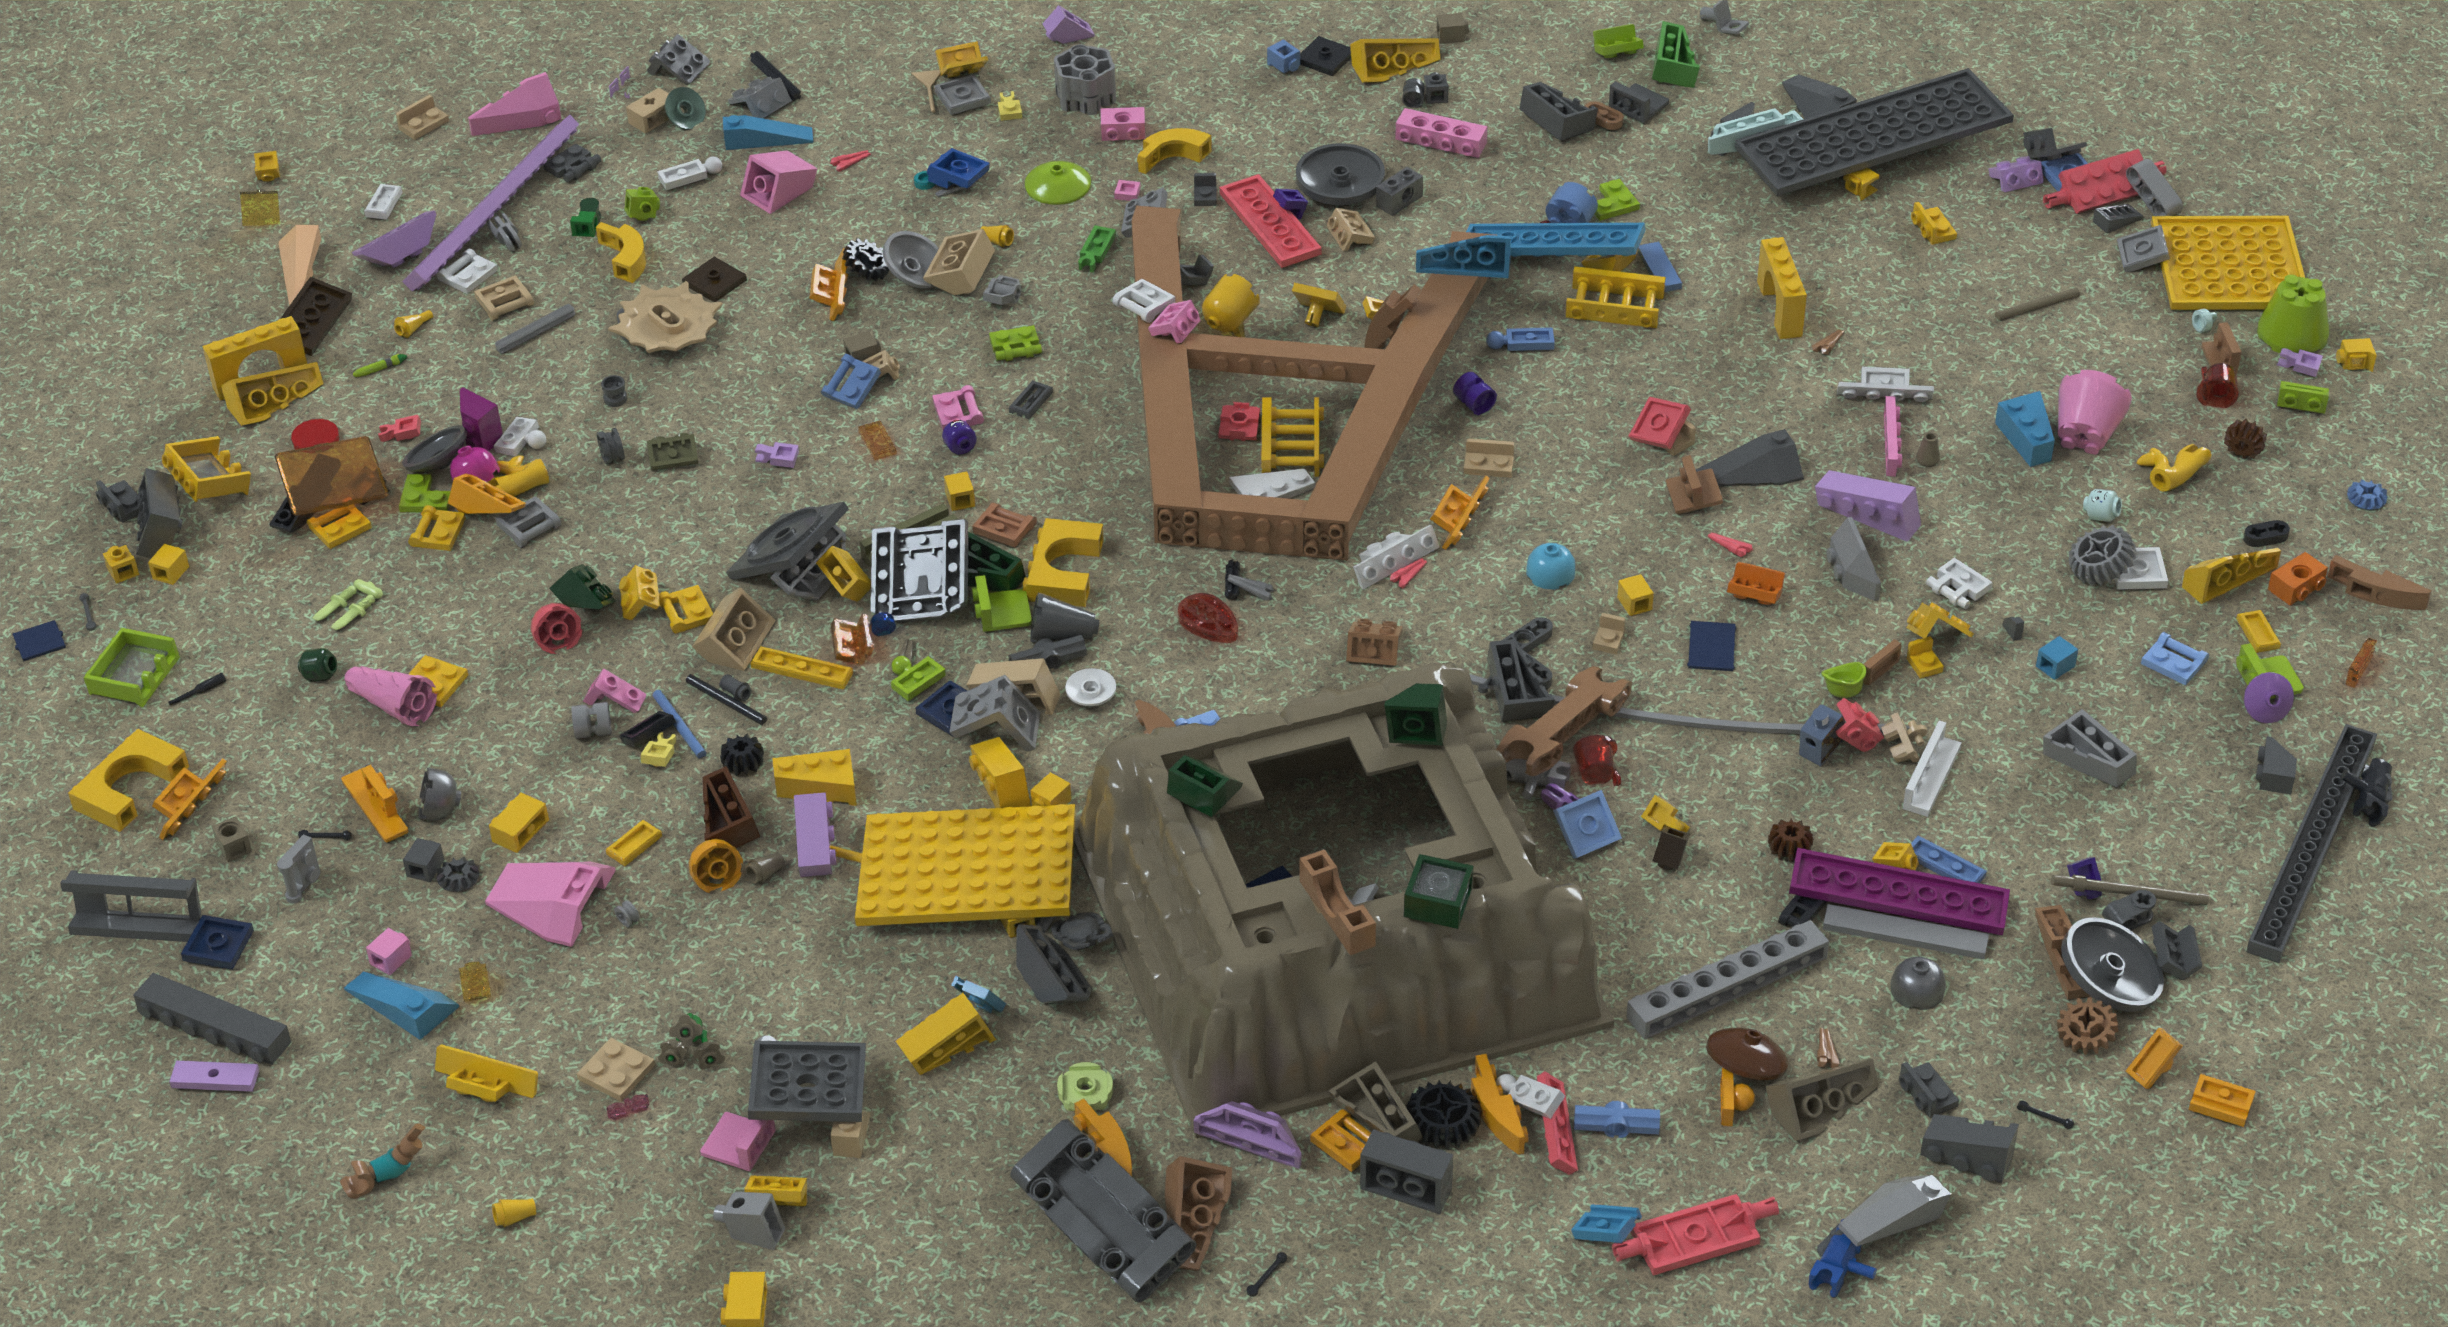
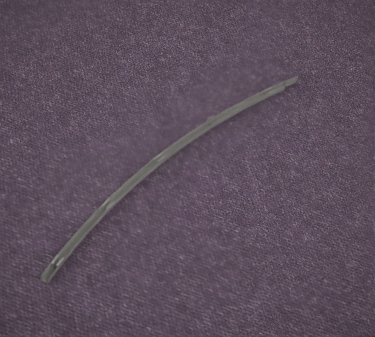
M1469 674L1474 685L1479 686V684H1483L1487 680L1486 678ZM1493 682L1490 683L1488 689L1494 690ZM1552 695L1555 699L1554 705H1557L1565 698ZM1621 708L1620 711L1613 715L1615 717L1668 725L1763 734H1800V730L1804 725L1707 719ZM1877 724L1881 732V727L1886 724Z

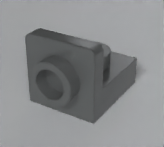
M1216 173L1194 174V206H1217Z

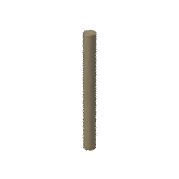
M2078 288L2066 290L1995 313V317L2000 321L2078 297L2080 292Z

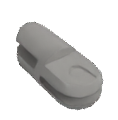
M502 213L505 223H503L499 216H496L494 220L498 228L496 229L490 220L487 222V226L497 240L505 244L509 251L513 252L515 248L511 241L518 248L522 246V243L518 237L517 228L508 216Z

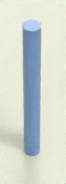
M654 691L653 698L665 713L674 716L676 723L673 725L697 758L706 756L704 748L662 691Z

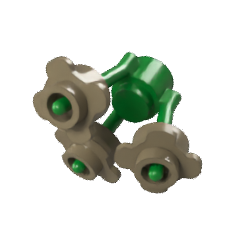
M688 1013L681 1015L677 1024L670 1027L669 1034L671 1037H676V1040L661 1043L662 1053L658 1059L661 1063L684 1066V1055L687 1053L686 1047H690L698 1039H701L702 1044L698 1046L693 1055L699 1060L700 1069H707L716 1064L723 1063L725 1056L720 1053V1046L717 1042L707 1040V1031L702 1028V1020L698 1016Z

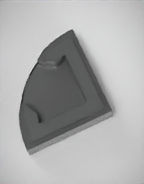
M2020 617L2005 618L2002 625L2012 640L2021 639L2024 621Z

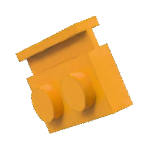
M2200 1074L2188 1110L2244 1127L2256 1091Z

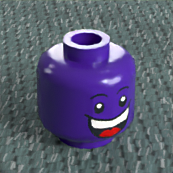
M954 420L949 422L942 432L943 442L952 453L957 455L970 452L976 444V434L965 421Z

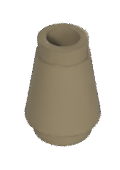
M1926 432L1916 454V459L1922 466L1932 467L1940 461L1938 435L1934 432Z
M778 852L751 859L744 868L746 877L753 884L758 882L762 884L785 866V860Z

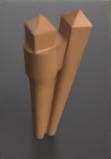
M1838 329L1812 345V350L1817 353L1821 350L1822 354L1828 355L1845 331Z
M1820 1028L1819 1049L1817 1050L1818 1066L1825 1068L1827 1063H1830V1068L1839 1067L1840 1063L1829 1030L1827 1028Z

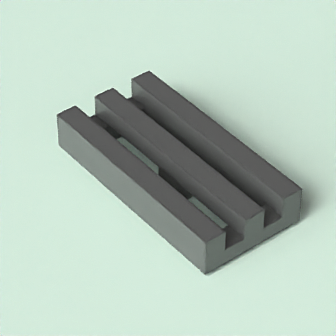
M1032 380L1009 406V413L1014 414L1016 412L1017 416L1021 417L1024 415L1026 419H1030L1053 393V387ZM1035 388H1038L1034 394H1031ZM1027 397H1028V401L1023 405V407H1020V405H1021V404L1027 399Z

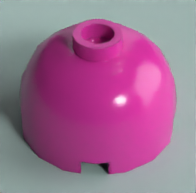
M462 447L458 450V454L450 464L452 481L455 477L467 473L488 482L494 478L493 472L495 470L498 473L500 471V467L492 453L480 447Z

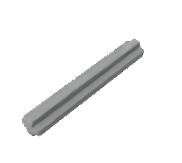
M566 304L496 341V350L503 354L575 315L574 307Z

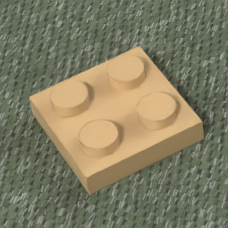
M610 1038L579 1070L577 1079L622 1102L655 1066V1060Z

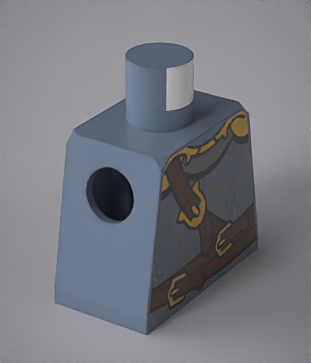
M1819 705L1800 730L1799 755L1821 767L1843 741V739L1837 736L1836 730L1846 723L1844 717L1825 705Z

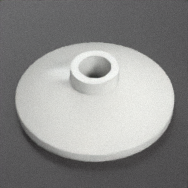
M1089 668L1072 674L1066 682L1065 689L1067 696L1073 702L1083 706H1097L1106 703L1114 696L1116 682L1108 672Z

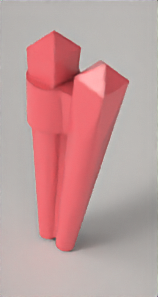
M865 150L847 155L844 154L832 158L830 164L837 166L836 170L841 172L870 156L871 153Z
M1712 532L1708 534V538L1739 557L1745 556L1746 552L1749 553L1753 550L1752 544Z
M1420 558L1406 567L1398 569L1391 574L1390 581L1394 583L1399 581L1398 586L1405 588L1427 561Z

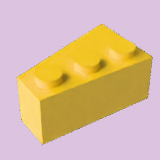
M961 993L934 1014L929 1015L913 1029L905 1032L902 1037L896 1040V1043L919 1075L950 1062V1056L963 1050L967 1054L974 1051V1045L985 1040L991 1043L996 1038L965 994Z

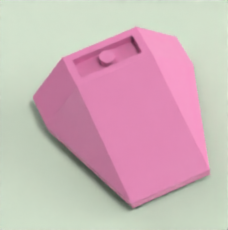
M591 861L508 863L486 898L485 903L544 940L572 947L583 928L580 912L594 888L605 889L616 870L615 867Z

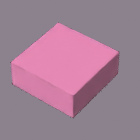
M1118 180L1114 199L1126 201L1137 199L1141 188L1140 182Z

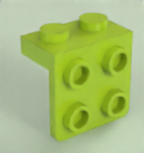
M985 575L975 576L976 587H971L973 602L978 601V604H974L976 619L981 618L983 632L1025 627L1032 624L1026 591L1016 589L988 593Z
M2251 643L2241 645L2239 656L2236 658V664L2247 686L2256 676L2266 672H2273L2284 676L2290 682L2294 695L2303 692L2304 686L2287 657L2280 655L2260 659ZM2272 695L2270 697V699L2276 698L2275 695Z

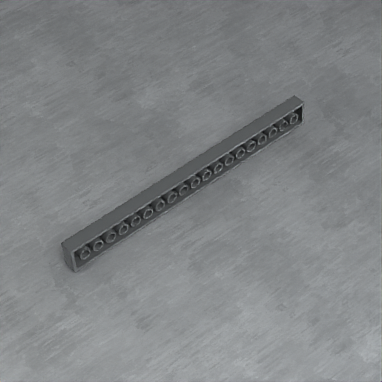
M2345 724L2249 939L2247 953L2280 963L2355 791L2354 787L2340 779V777L2347 770L2360 779L2364 766L2367 764L2377 737L2376 733Z

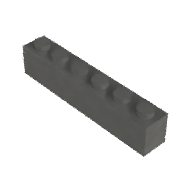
M152 973L133 994L137 1010L142 1016L156 1018L169 1027L176 1026L181 1028L191 1036L195 1034L201 1036L211 1044L216 1045L218 1043L226 1046L234 1053L238 1054L241 1052L259 1063L263 1061L273 1065L291 1043L287 1025L155 973Z

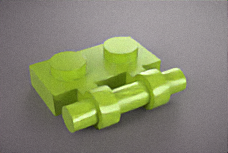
M1034 325L989 333L996 361L1004 359L1012 361L1013 358L1022 356L1030 358L1034 354L1042 353V347L1039 344Z

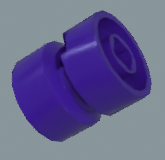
M1474 372L1463 374L1454 384V396L1462 403H1465L1466 407L1476 415L1489 411L1497 400L1495 390L1484 383Z

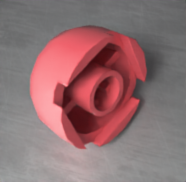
M550 603L536 611L531 620L530 630L534 641L543 651L556 654L555 650L567 646L568 650L578 643L582 636L581 618L569 606L562 603ZM552 639H564V643L556 646L552 643Z

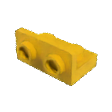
M1920 202L1914 203L1911 220L1914 225L1920 228L1922 236L1927 238L1931 245L1957 238V232L1938 207L1925 210Z
M751 1175L744 1192L770 1193L773 1195L776 1205L806 1206L807 1178Z

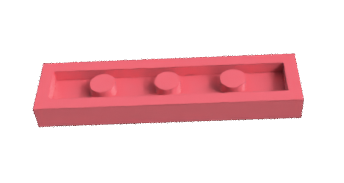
M1545 1071L1537 1076L1538 1082L1556 1088L1565 1095L1564 1083ZM1565 1095V1098L1551 1119L1544 1116L1542 1118L1549 1152V1162L1554 1168L1569 1175L1576 1172L1578 1167Z

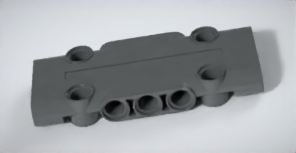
M1069 1119L1059 1122L1011 1170L1010 1177L1045 1211L1047 1217L1097 1267L1100 1266L1137 1303L1146 1300L1196 1249V1242L1168 1216L1164 1209L1160 1208L1158 1202L1108 1153L1102 1152L1093 1140L1088 1138ZM1091 1152L1088 1157L1084 1158L1087 1153ZM1047 1192H1050L1048 1196L1043 1198ZM1163 1221L1161 1226L1155 1228L1157 1223ZM1121 1262L1119 1267L1113 1269L1115 1264Z

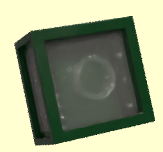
M1419 854L1404 894V917L1459 929L1473 888L1474 866Z

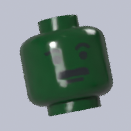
M326 648L308 649L302 653L298 661V670L307 681H326L336 672L337 659Z

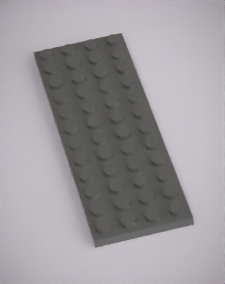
M1967 68L1735 140V149L1774 194L1780 196L2012 123L2014 115Z

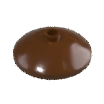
M1725 1028L1712 1033L1708 1038L1706 1049L1710 1057L1721 1067L1732 1073L1750 1079L1774 1080L1782 1077L1787 1071L1788 1059L1782 1048L1768 1036L1757 1030Z

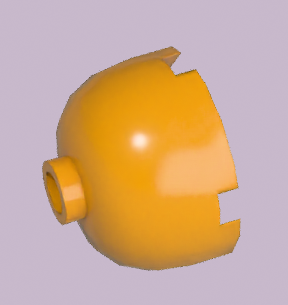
M719 839L707 840L699 844L691 853L688 862L689 873L695 884L703 891L710 893V891L722 887L721 891L734 887L740 879L743 859L739 851L728 842ZM711 876L714 879L724 878L721 884L709 882V877Z

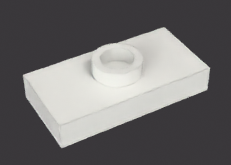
M380 184L365 209V216L387 220L402 194L401 186Z

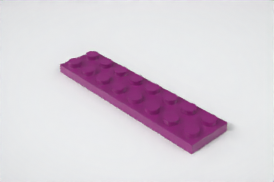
M1797 848L1789 894L2003 936L2010 889Z

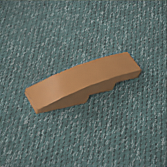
M2061 905L2035 908V916L2043 942L2067 999L2090 997L2072 978L2062 957V940L2067 931L2072 927Z

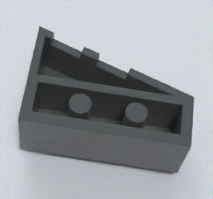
M1934 1114L1923 1137L1920 1155L1927 1157L1933 1162H1942L1954 1166L1959 1171L1977 1174L1985 1180H1994L2002 1183L2013 1159L2019 1124L2010 1123L2009 1127L1996 1126L1993 1121L1989 1120L1979 1124L1970 1123L1968 1118Z

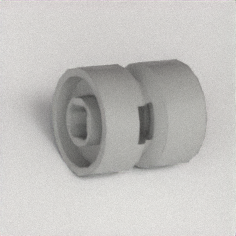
M608 702L593 703L591 708L586 704L571 707L575 739L588 738L592 733H595L597 736L612 735ZM590 715H597L598 725L592 726Z

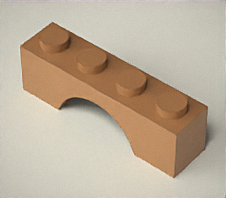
M1324 849L1301 857L1300 883L1349 955L1375 947L1376 922L1363 904L1354 907L1349 901L1342 887L1338 868Z

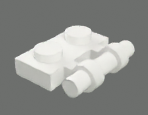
M1953 558L1938 569V580L1930 576L1926 581V585L1931 587L1934 593L1937 595L1942 594L1949 599L1952 605L1955 607L1959 605L1963 609H1967L1971 603L1966 599L1967 596L1976 601L1992 589V582L1956 558ZM1951 585V586H1953L1954 588H1956L1957 590L1954 591V590H1952L1951 588H1949L1948 586Z

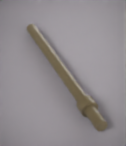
M2052 875L2051 885L2070 887L2072 891L2084 892V890L2130 895L2138 890H2147L2153 893L2156 899L2207 905L2209 901L2208 894L2086 879L2082 875H2073L2072 877Z

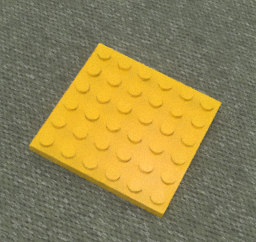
M2152 216V227L2162 225L2170 256L2169 260L2160 262L2171 310L2265 309L2277 287L2285 279V276L2295 275L2305 278L2289 216Z

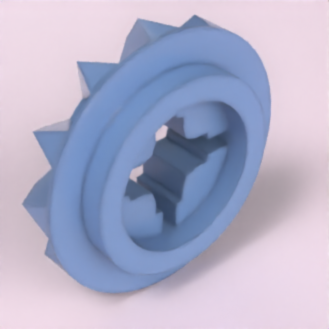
M2362 479L2359 483L2353 482L2352 486L2348 488L2347 493L2348 499L2352 504L2368 510L2383 507L2388 498L2387 490L2383 489L2381 484H2374L2372 480L2365 482Z

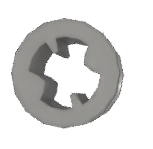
M628 900L622 902V907L616 906L614 908L617 919L626 927H630L632 921L637 922L640 919L637 909Z

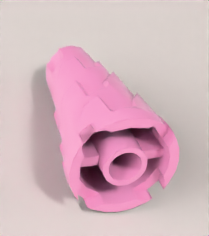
M361 666L349 669L344 677L348 690L367 699L387 714L398 719L402 724L419 726L416 722L420 719L425 722L430 717L436 704L437 694L432 693V687L436 688L434 683L421 675H408L396 671L390 672Z

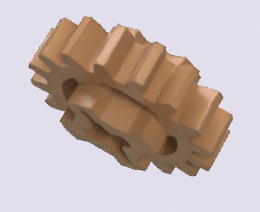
M2088 997L2087 1002L2084 1003L2080 998H2077V1005L2067 1003L2068 1011H2060L2061 1019H2057L2059 1038H2063L2065 1047L2072 1044L2073 1052H2077L2081 1048L2084 1055H2087L2089 1049H2093L2095 1054H2098V1047L2102 1046L2108 1049V1041L2115 1042V1033L2119 1032L2117 1014L2112 1013L2111 1005L2104 1007L2102 1001L2093 1003L2092 997Z

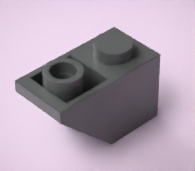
M2267 736L2265 746H2259L2257 761L2262 762V764L2257 765L2255 779L2260 780L2259 790L2291 795L2297 759L2273 737Z

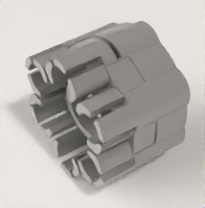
M1079 44L1055 56L1056 95L1060 98V108L1062 110L1068 111V102H1070V112L1077 111L1080 102V112L1084 114L1088 112V115H1095L1097 111L1101 110V106L1110 105V97L1112 104L1116 102L1115 64L1112 62L1108 49Z

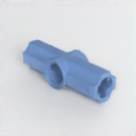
M1622 1101L1609 1102L1605 1107L1575 1105L1574 1130L1604 1131L1608 1137L1618 1135L1619 1138H1624L1629 1133L1659 1135L1660 1110L1629 1108Z

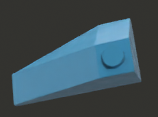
M362 972L344 987L345 991L419 1040L459 1008L458 1003L441 992L368 972Z

